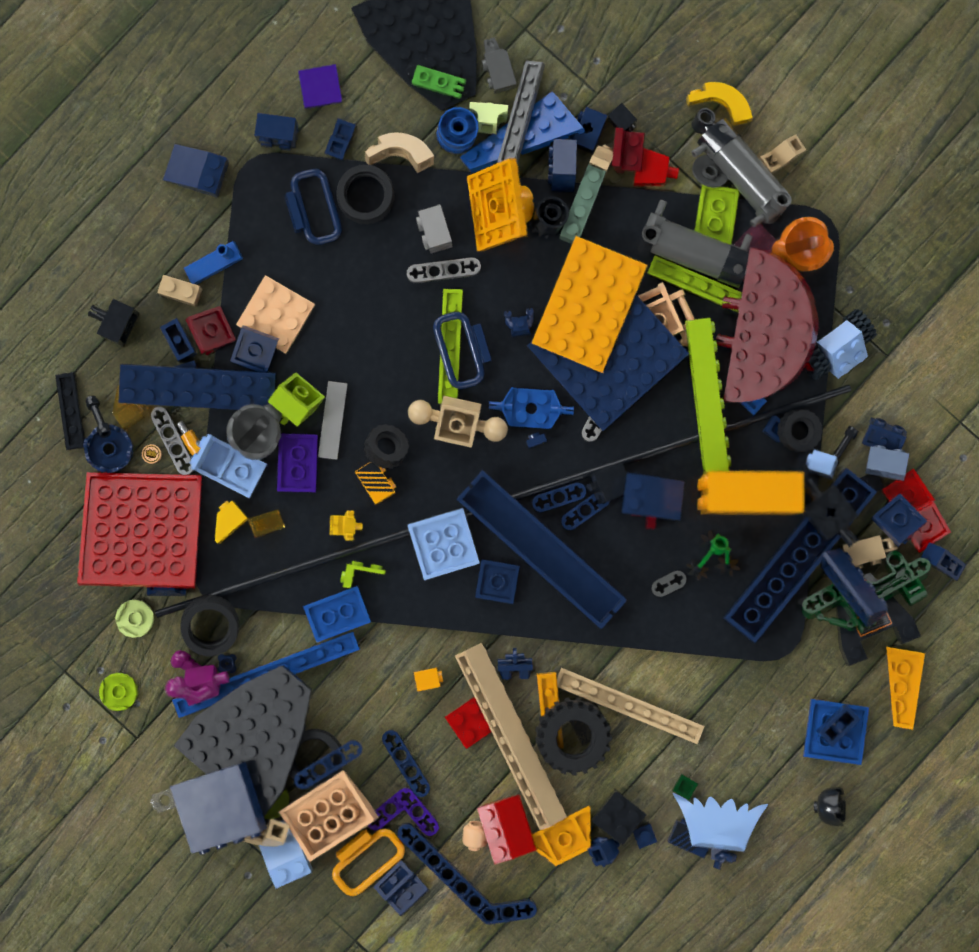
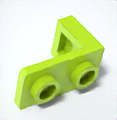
M352 561L351 565L347 564L346 572L342 571L340 582L344 583L343 587L352 588L355 569L384 575L386 571L382 570V566L371 564V568L363 567L361 562Z

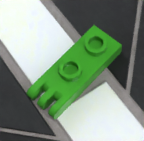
M419 65L416 67L412 80V85L461 99L462 94L455 92V90L463 92L464 87L457 84H466V80Z

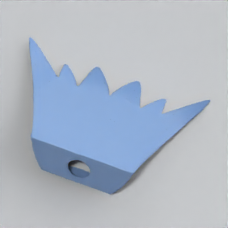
M673 793L685 817L691 845L698 847L744 852L758 819L768 805H759L748 811V804H745L737 811L733 799L725 802L720 808L719 804L712 797H709L705 807H703L697 798H694V805H692L687 799Z

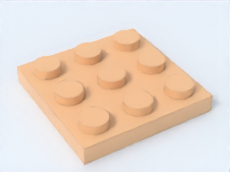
M265 275L236 325L240 328L244 325L279 338L276 349L287 354L315 304Z

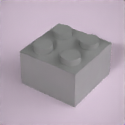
M441 205L418 211L419 217H416L419 231H424L425 234L422 236L425 250L429 249L430 254L452 248V240Z

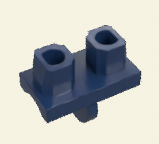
M513 648V654H505V659H498V671H500L502 680L512 679L511 671H519V678L521 679L530 678L531 670H533L532 658H525L524 653H517V648Z

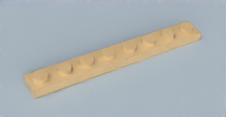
M561 668L558 674L557 686L559 688L698 744L705 726Z

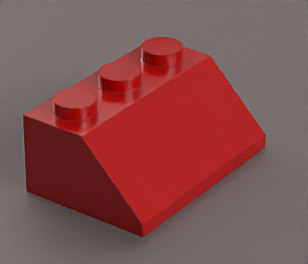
M519 794L486 803L477 808L494 864L512 860L537 850Z

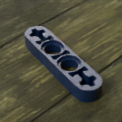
M395 730L386 731L382 736V741L414 794L418 797L426 796L430 791V785L400 735ZM389 733L391 736H396V738L394 739L396 745L399 742L402 745L396 747L394 751H391L390 749L394 747L391 742H386V739L388 738L387 734ZM400 749L404 750L407 754L406 759L402 761L398 760L395 756L396 752ZM407 767H415L417 774L414 777L407 776ZM419 775L422 777V779H419L420 784L427 786L425 793L417 792V783H411Z
M356 740L349 741L303 769L295 776L294 782L296 786L300 789H306L356 759L362 753L363 747L361 743ZM350 744H353V746L357 745L359 747L357 754L353 752L348 754L347 756L350 759L346 760L345 754L341 749L344 748L346 752L350 749ZM334 754L342 756L341 764L335 765L332 763L331 758ZM316 765H324L326 772L323 775L316 774ZM311 769L312 775L316 780L313 781L311 777L307 780V785L304 783L300 784V775L304 777L309 775L310 773L307 770Z

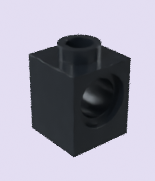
M623 103L607 116V120L615 129L624 128L625 132H632L636 128L637 118Z

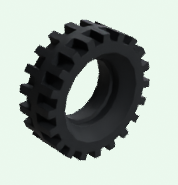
M564 698V702L559 703L556 701L554 702L555 706L552 708L547 707L545 715L543 717L540 716L538 719L540 723L539 726H536L535 730L537 732V737H535L542 757L554 770L557 769L565 775L568 772L572 776H577V772L586 774L588 769L593 767L595 770L598 767L596 764L600 760L604 762L606 759L604 755L606 751H610L609 742L612 741V736L610 735L611 728L601 711L593 706L591 702L587 700L586 702L582 701L580 698H575V700ZM568 721H582L589 726L592 735L587 749L578 754H567L560 750L556 738L561 726Z

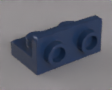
M871 418L862 444L869 447L880 445L886 447L887 450L902 449L907 438V431L899 425L887 424L881 418Z

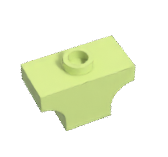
M470 102L469 111L475 115L478 121V133L496 134L498 125L507 122L508 105Z

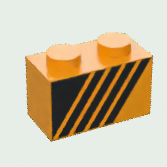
M369 462L355 471V473L377 505L396 493L394 491L396 485L391 477L389 479L385 477L384 472L386 469L377 467L374 463Z

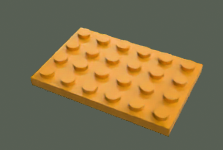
M576 236L532 344L603 373L648 265Z

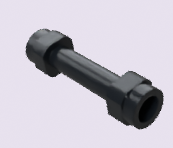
M94 395L87 397L85 400L86 406L94 415L98 425L96 429L101 438L110 436L111 428L102 417L99 410V400Z
M848 426L844 432V438L832 456H836L837 460H839L850 441L855 439L859 431L852 426Z

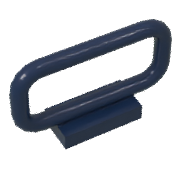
M309 169L295 174L291 180L292 192L285 194V201L295 233L304 231L307 240L315 245L337 240L341 235L342 226L326 174L319 169ZM312 176L318 177L321 181L334 225V232L322 237H315L312 234L298 187L301 179Z
M451 312L438 317L434 322L433 331L450 384L457 389H466L478 385L485 375L483 363L491 361L481 324L471 326L468 317L462 312ZM459 319L463 323L477 369V376L475 378L462 382L455 378L441 332V325L444 322Z

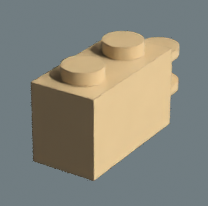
M880 535L859 540L851 547H848L847 544L840 546L844 553L847 552L851 556L852 564L859 568H863V564L870 562V565L882 563L881 559L886 558V552L898 549L890 538L881 540ZM882 542L887 543L888 549L884 550Z

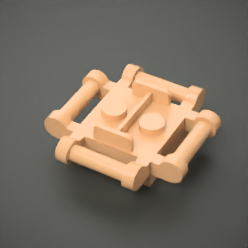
M662 282L658 284V287L639 295L638 297L644 302L662 294L663 298L646 306L673 336L680 334L682 339L678 341L682 346L688 347L686 326L682 324L672 303L673 300L677 299L686 320H695L684 297L686 295L684 290L682 289L669 295Z

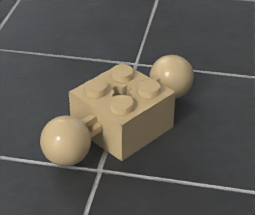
M444 396L440 411L432 409L430 404L424 400L414 401L408 408V416L415 424L422 425L429 420L438 422L434 439L472 448L475 431L484 432L485 437L494 442L504 439L508 432L506 422L499 417H492L487 421L478 420L481 404Z

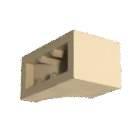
M598 145L589 165L604 170L607 174L612 163L613 149L606 145H602V147Z

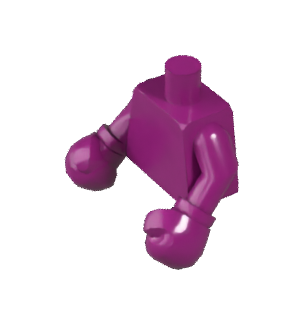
M178 650L171 657V666L185 670V677L170 679L166 684L165 691L172 698H186L188 705L191 706L219 695L220 685L229 683V675L226 671L218 673L214 665L202 666L194 662L189 653Z

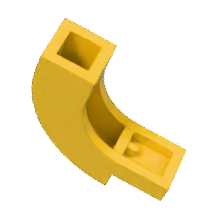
M704 83V91H701V89L693 90L686 98L688 106L708 101L722 104L729 113L732 126L751 122L753 118L745 97L737 89L725 83Z

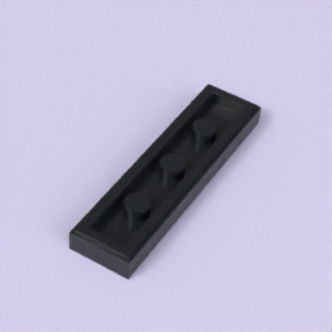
M75 372L57 374L55 377L66 450L84 448L85 436Z

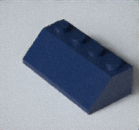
M839 548L822 554L821 568L866 627H869L886 615L888 607L886 602L875 594L874 586L870 582L867 583L865 581L863 572L859 567H855L852 564V558L847 552L844 553Z

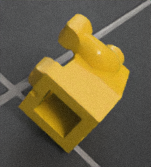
M347 510L345 516H330L329 535H344L346 541H353L355 530H362L363 524L356 523V518H354L355 512Z

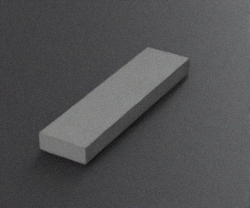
M328 381L318 453L319 458L338 460L347 383Z

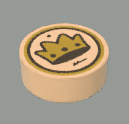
M147 445L142 450V458L149 464L157 463L162 457V452L156 445Z

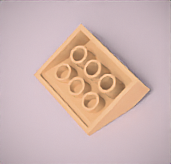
M344 770L279 811L285 823L290 825V831L309 861H312L379 818L369 801Z

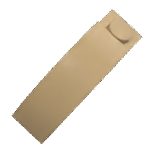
M405 133L381 135L378 137V145H373L365 151V161L368 165H373L389 156L404 157L412 164L417 173L434 165V155L428 146L417 137Z

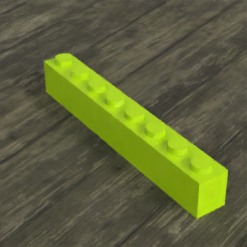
M710 318L685 321L703 473L729 472L731 458L730 455L727 456L726 448H729V440L724 434L727 423L726 418L722 417L724 400L720 398L719 393L722 390L721 379L717 377V371H720L719 361L715 360L717 342L716 340L713 341L712 333H715L714 321H711Z

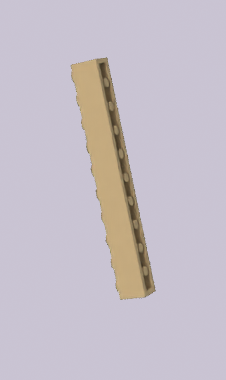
M480 643L455 655L539 830L551 827L565 819L567 816L564 808L556 796L555 789L550 784L547 773L543 769L539 757L530 743V738L526 734L521 720L517 716L513 704L509 700L504 685L501 683L483 644Z

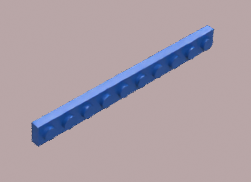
M350 632L229 678V683L220 685L219 695L191 706L188 705L186 698H176L172 701L180 718L212 706L244 683L281 665H285L294 674L360 650L354 632Z

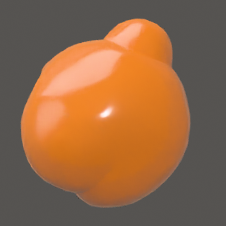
M802 217L791 222L782 232L780 239L772 246V253L780 256L799 271H812L821 268L829 261L834 250V244L828 237V229L825 223L814 217Z

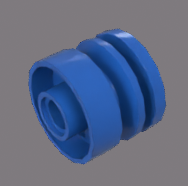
M453 107L441 116L437 128V140L446 152L462 154L474 145L479 130L475 115L468 109Z

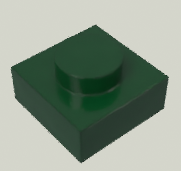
M681 774L672 791L689 801L698 783Z

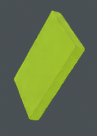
M702 185L694 231L731 245L739 190L726 187L711 188Z

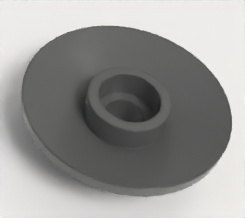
M702 155L694 161L692 172L696 180L702 185L717 188L727 182L728 177L708 155Z

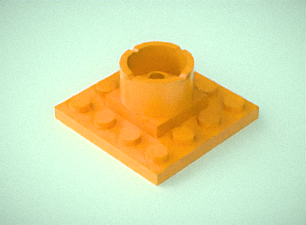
M509 158L467 176L477 251H485L526 236V223L533 216L534 202L532 201L533 195L530 189L526 186H520L516 158Z

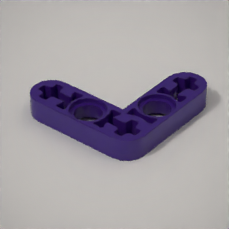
M407 787L400 789L375 810L378 817L381 815L378 811L382 810L383 814L388 818L387 820L384 817L380 819L379 826L376 824L372 825L371 823L368 824V827L372 830H379L405 809L425 835L432 836L437 833L439 824L414 792ZM402 792H409L411 794L409 796V799L412 802L414 801V799H416L417 803H414L410 807V809L406 807L407 805H409V802L407 800H401ZM392 803L396 806L394 814L386 812L385 807L387 804ZM416 806H420L423 809L424 813L420 817H415L412 813L413 808ZM426 814H428L429 818H426V820L430 824H435L433 827L434 831H426L425 828L427 827V825L424 821L422 822V824L419 823V821L422 820L426 816Z

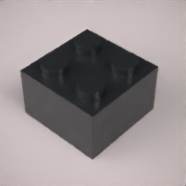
M614 789L591 820L616 841L624 845L647 814Z

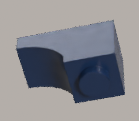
M930 542L921 558H925L930 562L931 567L958 581L966 567L964 562L948 550Z

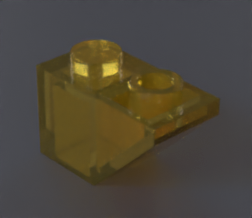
M118 385L112 413L121 427L127 430L145 418L142 414L144 409L140 404L119 403Z

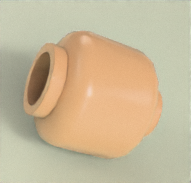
M470 821L463 828L462 842L471 851H479L480 848L487 845L481 821Z

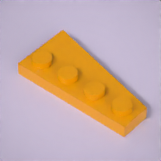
M886 647L894 727L913 730L925 653Z

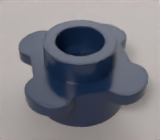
M220 654L218 656V671L220 673L225 671L234 673L237 670L235 666L236 655L225 656Z

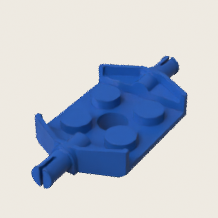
M511 387L503 401H489V409L502 411L508 425L515 427L551 429L559 415H573L574 407L560 405L554 390ZM530 403L535 404L537 407V411L534 414H529L526 411V406Z

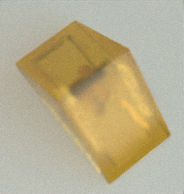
M279 510L248 519L255 538L285 527Z

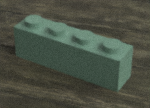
M588 164L570 209L568 220L564 224L559 239L573 244L576 236L581 237L606 171Z

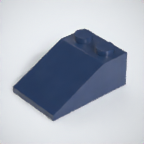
M175 144L163 181L218 198L229 161L226 157Z
M627 473L622 514L680 521L684 481Z

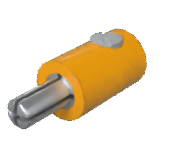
M183 421L177 423V426L183 433L181 436L182 441L192 456L195 453L198 454L201 449L199 447V439L193 430L189 431Z

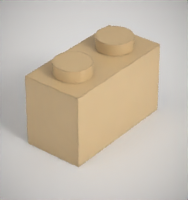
M163 275L157 293L160 296L197 307L203 289L198 285Z

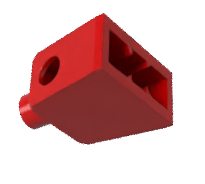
M644 148L641 172H635L633 186L662 187L665 185L666 178H678L679 168L668 166L670 157Z

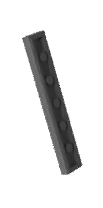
M525 62L497 163L509 158H516L518 165L545 68L543 62Z

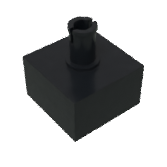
M115 299L112 300L107 311L92 305L90 309L97 312V314L89 311L88 316L102 322L97 334L106 340L124 347L140 313L133 307Z

